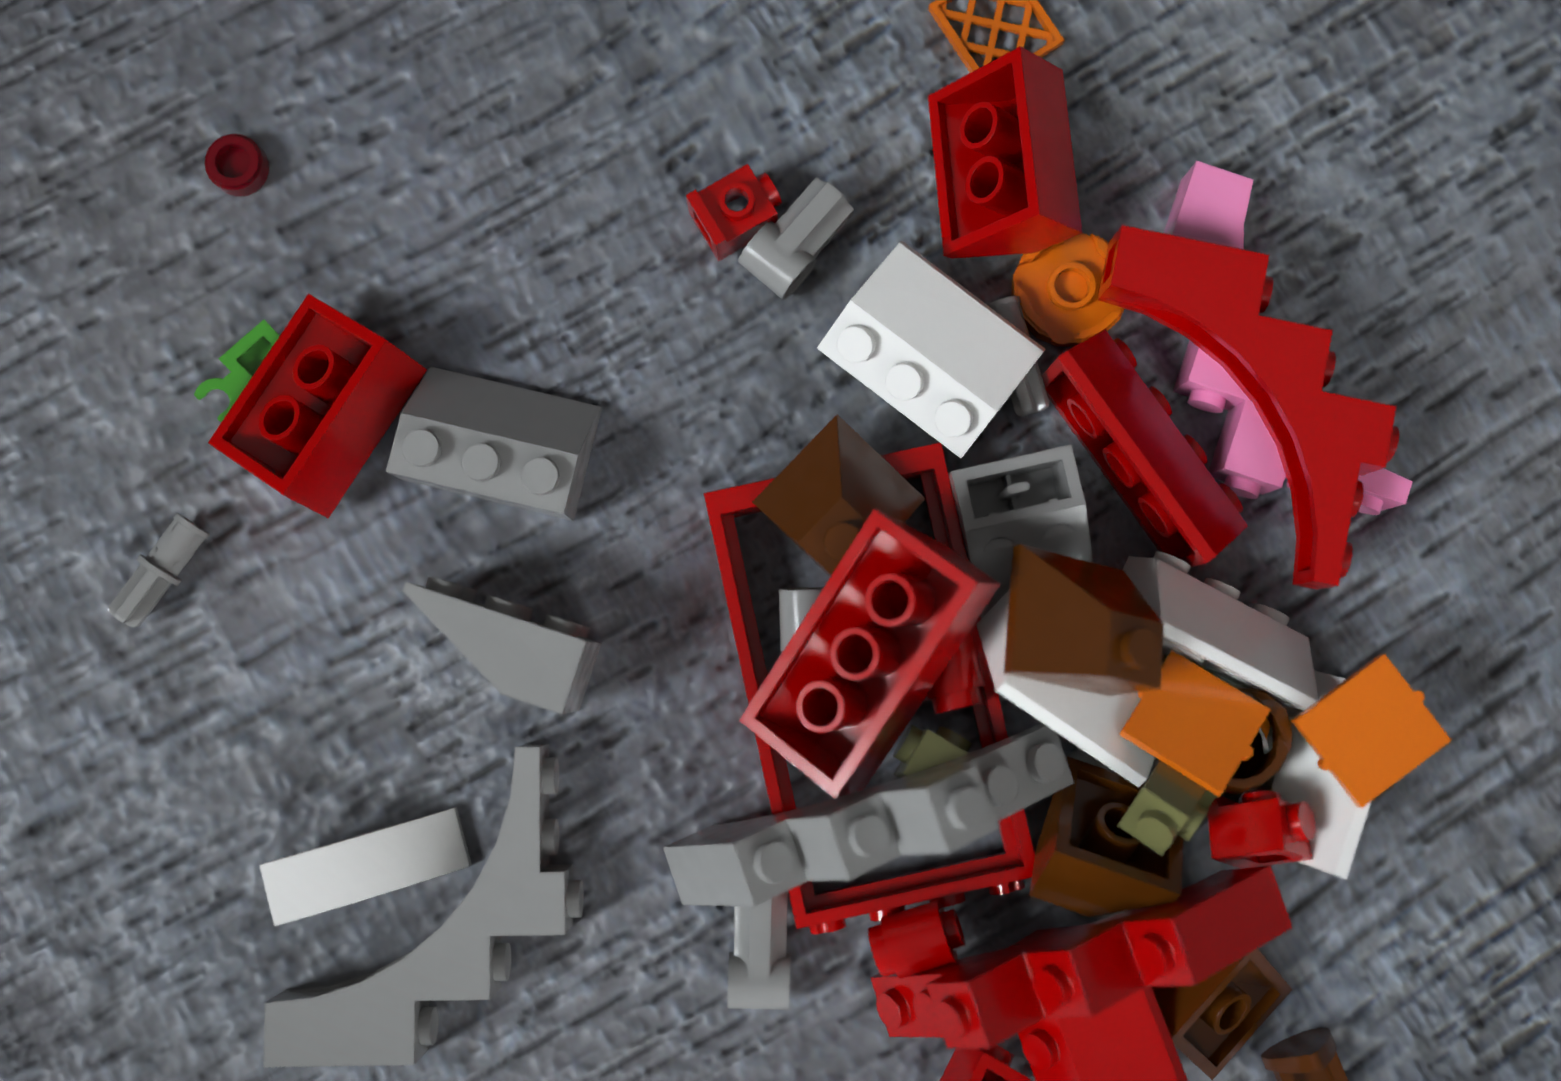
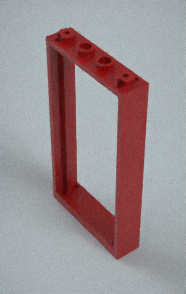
M935 443L881 455L907 481L920 478L934 540L951 548L968 560L942 444ZM775 478L704 493L748 704H750L768 673L734 518L762 512L752 502ZM980 616L972 627L971 633L986 686L980 688L983 703L973 705L972 711L980 746L984 748L1008 738L999 695L993 683L976 625L981 620ZM755 734L772 815L796 809L786 758ZM1024 808L997 821L1004 848L1002 853L820 893L814 892L812 881H806L788 890L796 929L809 927L812 935L831 933L847 926L845 918L869 913L870 921L875 922L881 921L883 916L906 910L905 905L927 900L929 902L939 900L943 907H949L966 901L964 892L988 887L990 895H1002L1024 889V879L1032 878L1035 858Z

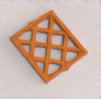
M935 0L928 6L929 12L970 73L977 70L979 66L969 52L985 55L983 66L990 63L993 57L999 58L1010 52L995 48L999 30L1019 35L1016 48L1020 46L1024 48L1026 36L1046 40V45L1034 52L1035 55L1041 58L1062 46L1065 41L1038 0H990L997 2L994 19L973 15L976 0L968 1L966 13L945 9L946 5L953 0ZM1004 4L1025 8L1021 25L1001 21ZM1032 12L1044 30L1029 27ZM947 19L964 23L960 38ZM971 24L991 28L988 46L967 42Z

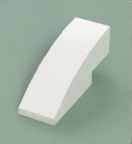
M454 807L261 864L259 867L275 927L469 867L472 863L458 809Z

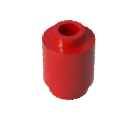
M971 630L925 697V701L932 700L935 715L983 703L980 688L986 685Z
M939 900L881 917V924L868 928L871 951L882 977L896 974L899 979L956 963L958 960L956 949L966 946L962 926L955 909L944 911Z

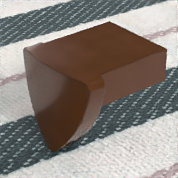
M1316 1028L1293 1035L1276 1043L1261 1054L1265 1068L1274 1072L1277 1081H1348L1336 1053V1043L1329 1028Z

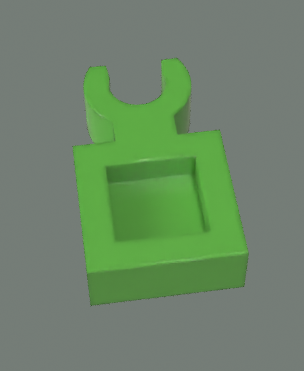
M264 319L218 358L231 372L224 378H211L202 382L194 393L198 400H202L215 389L222 390L229 396V407L217 417L220 422L223 421L280 336Z

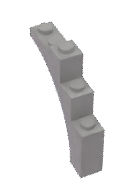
M1039 724L956 759L881 785L774 815L712 825L664 846L663 849L682 905L755 907L806 881H850L901 855L949 854L999 829L997 821L1073 784L1074 781L1057 732L1045 724Z
M525 744L515 747L511 794L497 842L473 888L438 930L414 950L376 971L332 985L284 990L265 1002L264 1067L415 1065L429 1050V1045H434L437 1039L438 1010L436 1006H429V1001L490 1000L501 988V981L509 980L511 947L509 943H501V936L565 935L573 926V918L582 917L584 904L583 881L573 880V864H549V856H557L559 850L558 819H549V794H557L559 789V761L557 757L549 758V744Z

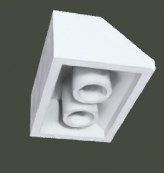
M903 241L897 244L852 297L817 347L818 350L959 458L964 456L1046 350Z
M1157 551L1153 558L1128 557L1123 571L1164 623L1163 655L1168 656L1171 650L1231 686L1235 688L1252 687L1261 690L1283 706L1306 710L1319 700L1309 638L1287 627L1290 619L1287 615L1265 605L1255 604L1251 608L1239 602L1238 598L1241 593L1239 590L1212 578H1206L1204 583L1187 574L1191 567L1188 563L1172 555Z
M1009 589L976 624L996 692L1139 788L1148 779L1155 757L1119 735L1141 700L1138 692L1105 696L1004 674Z
M1314 671L1318 699L1322 698L1346 679ZM1283 706L1287 710L1293 733L1291 749L1281 769L1259 788L1250 792L1274 791L1279 792L1281 799L1288 802H1307L1312 809L1316 823L1315 838L1310 840L1313 860L1299 861V863L1347 879L1371 802L1363 808L1357 807L1331 772L1321 770L1318 767L1319 756L1291 721L1304 710ZM1270 728L1267 736L1269 751L1273 747L1272 728ZM1241 797L1239 798L1238 803H1242Z

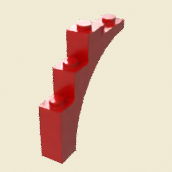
M1121 225L1108 244L1098 300L1142 313L1184 335L1226 370L1252 401L1274 440L1291 490L1296 533L1292 585L1315 590L1339 586L1340 578L1346 576L1352 561L1353 547L1351 542L1347 541L1350 520L1358 513L1363 500L1364 487L1363 483L1358 481V475L1362 476L1386 468V463L1393 458L1399 442V429L1393 425L1397 406L1322 391V388L1329 384L1336 364V354L1334 351L1329 350L1333 330L1259 315V313H1264L1267 309L1273 291V277L1266 276L1269 254Z
M1271 865L1221 870L1181 889V895L1174 903L1128 910L1056 935L1001 950L961 958L956 963L899 979L896 974L882 977L879 973L870 977L877 998V1011L882 1022L886 1025L889 1037L944 1038L947 1048L990 1049L1044 1018L1093 1017L1144 987L1196 985L1292 929L1293 926Z

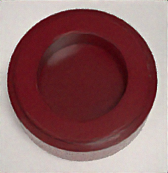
M228 134L215 140L208 148L205 156V170L210 180L222 191L232 196L242 197L257 192L265 184L269 175V161L265 152L251 138L241 134Z

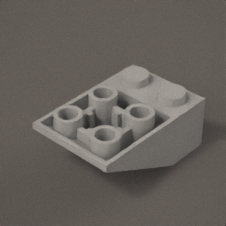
M1072 445L954 470L948 474L967 559L1001 584L980 615L981 619L1010 589L1014 545L1024 544L1093 562L1086 502Z
M429 575L425 586L405 582L402 591L501 695L559 714L580 710L602 644L587 639L590 627L548 614L544 624L530 620L534 610L532 608L487 595L483 605L474 602L477 590Z

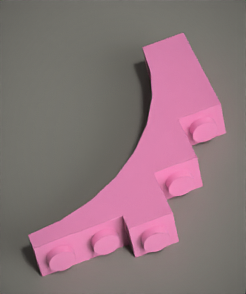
M1196 161L1181 179L1164 233L1244 249V222L1254 179ZM1189 340L1173 392L1189 397L1187 403L1202 411L1222 413L1223 409L1228 410L1209 468L1210 474L1213 478L1224 481V484L1230 487L1237 496L1249 499H1258L1259 494L1264 495L1282 488L1286 478L1276 444L1254 404L1219 363ZM1384 468L1362 476L1358 475V481H1361L1364 487L1363 500L1358 512L1368 515H1380V512L1383 510L1405 505L1413 481Z

